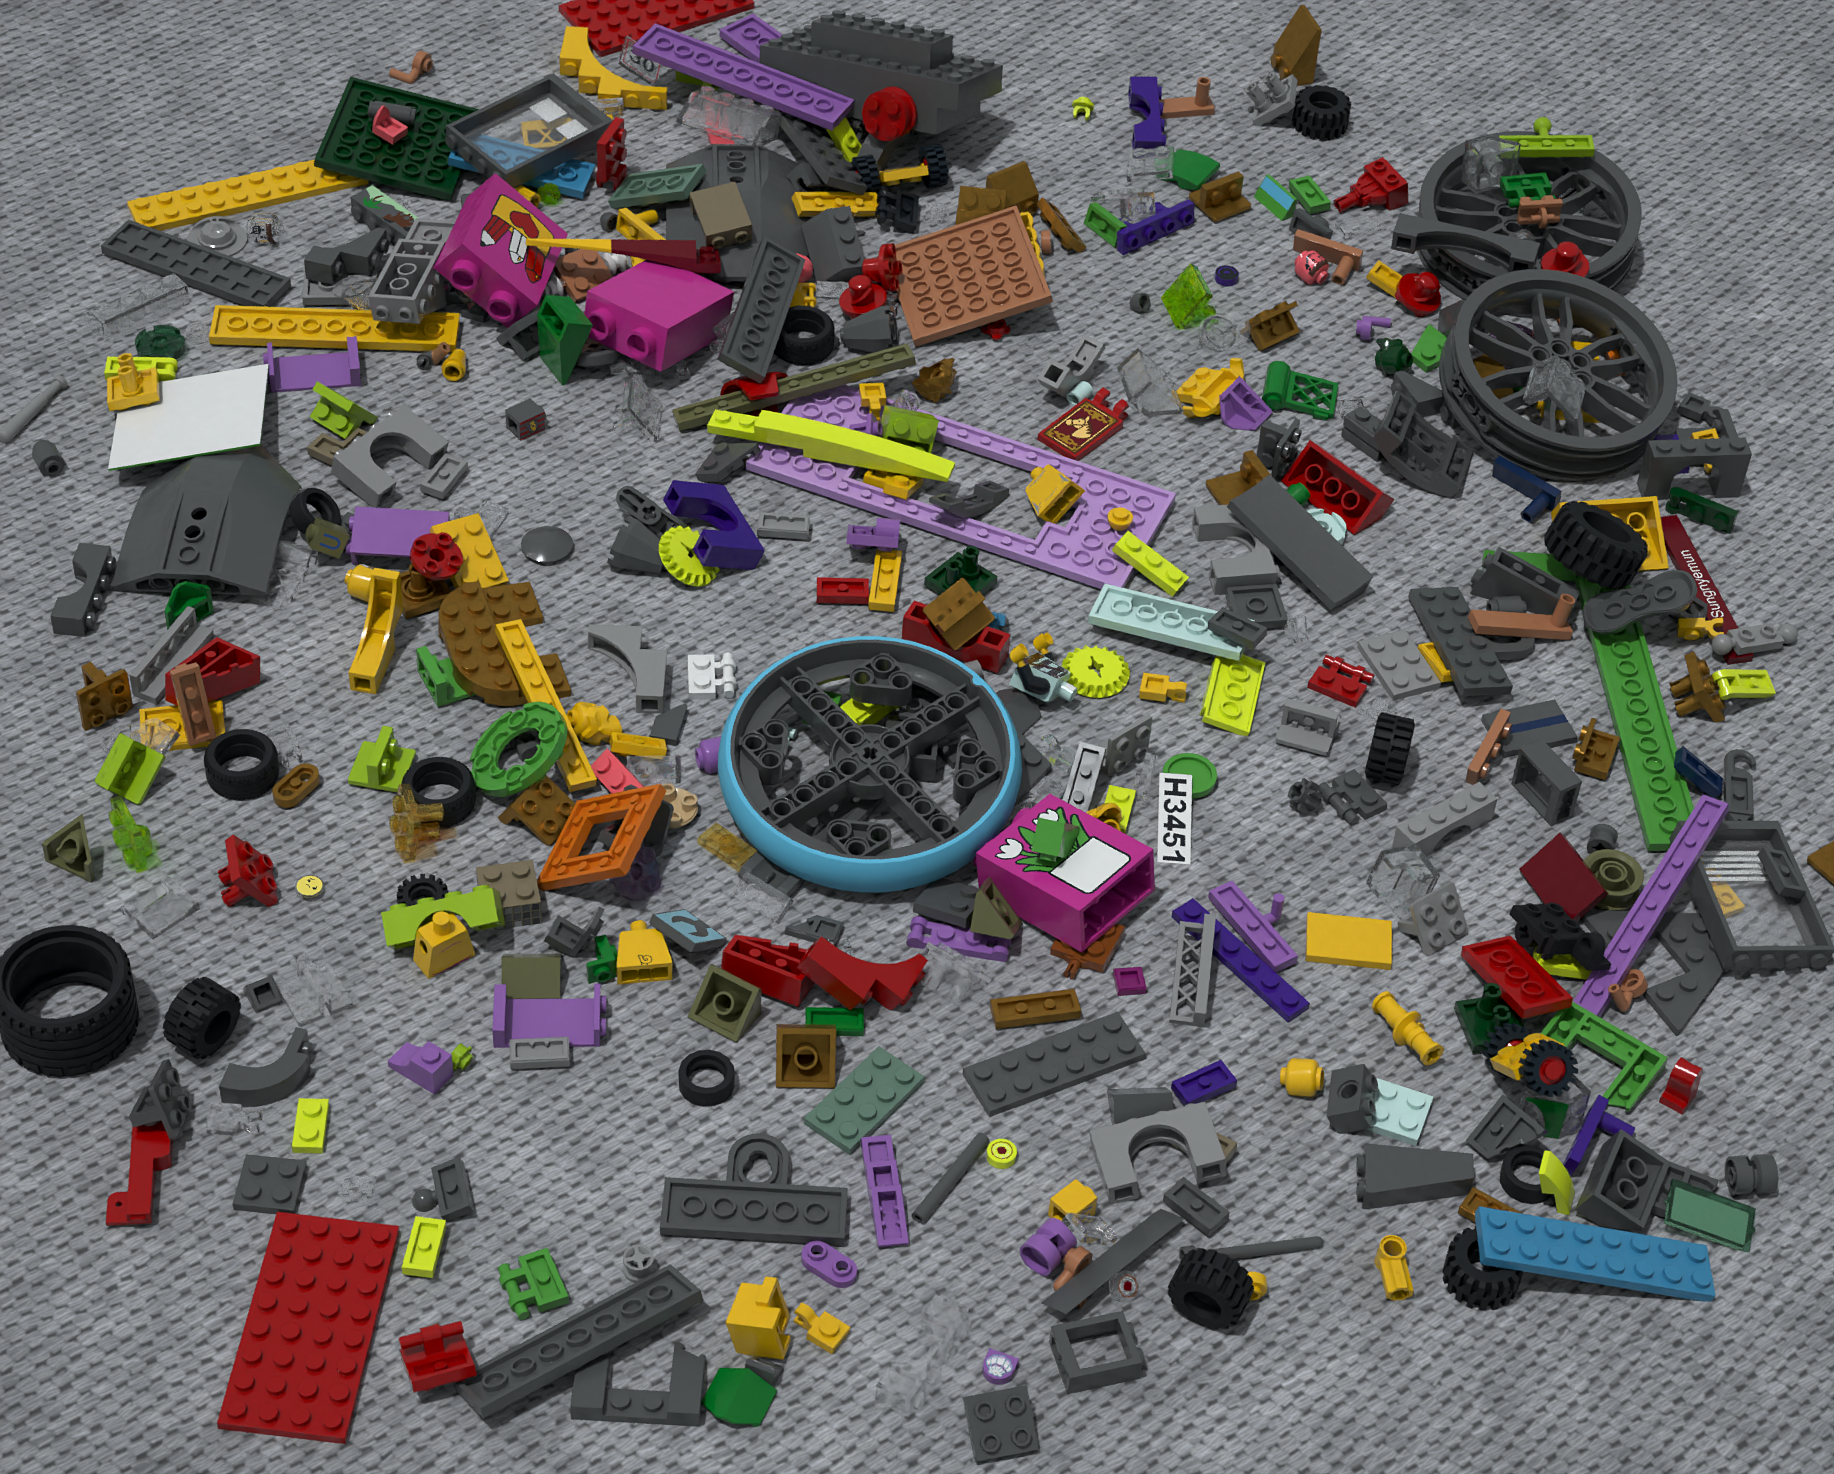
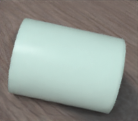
M1085 381L1080 382L1067 394V401L1075 406L1084 398H1089L1093 394L1091 385Z

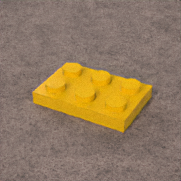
M479 513L431 526L430 533L439 534L444 532L449 534L462 552V566L459 572L451 578L455 589L466 582L479 581L482 588L508 584L509 579Z

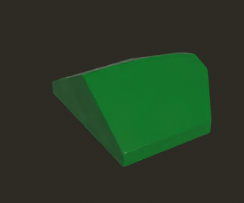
M187 581L177 584L172 590L164 611L167 630L187 606L195 608L197 622L214 613L211 588L207 585Z
M719 1368L701 1404L716 1418L732 1424L758 1427L761 1425L777 1394V1389L749 1368Z

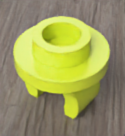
M1079 97L1073 100V118L1076 119L1079 112H1084L1085 120H1089L1090 112L1095 107L1094 103L1087 97Z

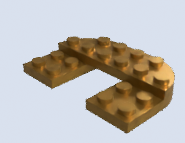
M479 581L466 582L450 592L441 603L438 618L439 639H443L453 667L452 675L454 680L469 696L475 693L479 697L484 698L485 703L499 706H515L528 703L495 633L496 624L518 619L522 620L525 627L543 623V615L530 582L482 588ZM558 654L540 655L539 658L558 698L570 697L571 688Z

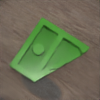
M1430 324L1427 325L1411 353L1413 363L1426 373L1439 367L1440 354L1447 337Z

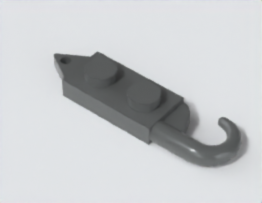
M1742 749L1731 750L1724 758L1723 794L1724 802L1729 804V811L1725 819L1730 821H1752L1754 816L1753 775L1744 769L1735 767V759L1739 757L1745 758L1752 766L1756 765V760L1748 751Z

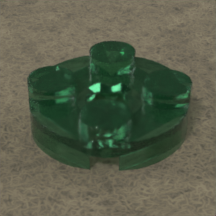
M170 325L153 326L154 330L148 332L144 329L135 338V348L138 357H169L178 359L184 354L186 349L184 335L182 336L179 329Z

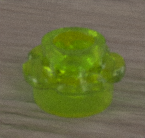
M546 183L538 189V195H540L542 203L555 205L560 198V190L555 184Z

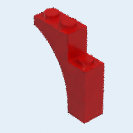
M821 936L807 949L796 968L849 1010H852L858 1003L864 1005L870 997L874 998L886 1009L893 1010L898 1004L904 1006L911 998L913 992L910 989L913 985L916 986L925 975L922 969L928 960L918 953L914 957L898 963L880 964L868 962L843 952Z

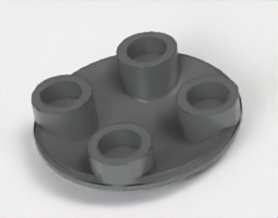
M554 526L534 528L527 532L521 541L522 553L534 561L541 562L544 566H553L556 561L568 556L573 549V540L569 533Z

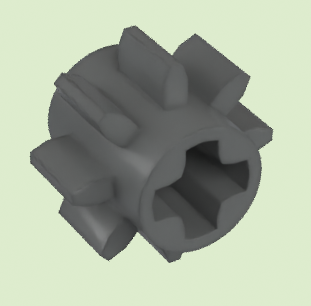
M1302 778L1301 782H1295L1288 792L1287 797L1292 800L1289 806L1304 814L1315 810L1321 803L1322 795L1317 792L1320 786L1305 778Z

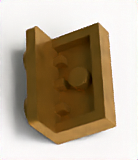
M1591 717L1589 726L1583 725L1579 741L1583 743L1582 745L1577 743L1572 759L1577 760L1574 771L1606 780L1620 737L1594 729L1597 719Z

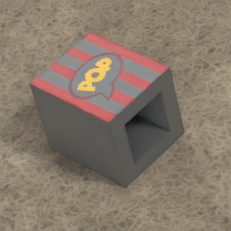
M531 398L505 409L506 428L520 441L545 429L546 413Z

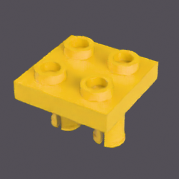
M124 353L118 356L120 365L118 369L119 375L107 378V404L109 410L123 411L132 406L150 405L155 401H160L157 368L137 371L131 353Z

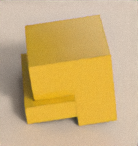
M765 1276L762 1285L741 1282L725 1322L735 1351L744 1355L784 1360L791 1341L790 1335H784L790 1314L778 1279Z

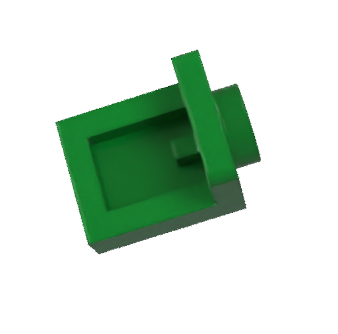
M606 934L595 937V956L597 960L587 962L586 964L588 984L594 982L603 983L610 978L616 977L618 954L615 945L609 944Z

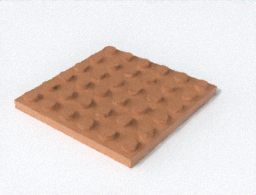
M1017 205L895 245L897 261L900 260L903 267L902 275H898L899 290L896 292L915 347L1053 302Z

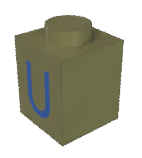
M316 517L314 524L311 523L308 526L305 537L311 549L340 559L350 535L345 527Z

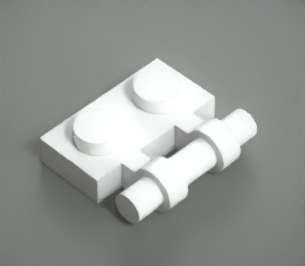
M724 653L721 662L714 661V654L688 655L689 699H716V691H724L726 698L734 696V690L737 688V681L734 677L736 662L733 660L731 653ZM715 674H723L722 679H715Z

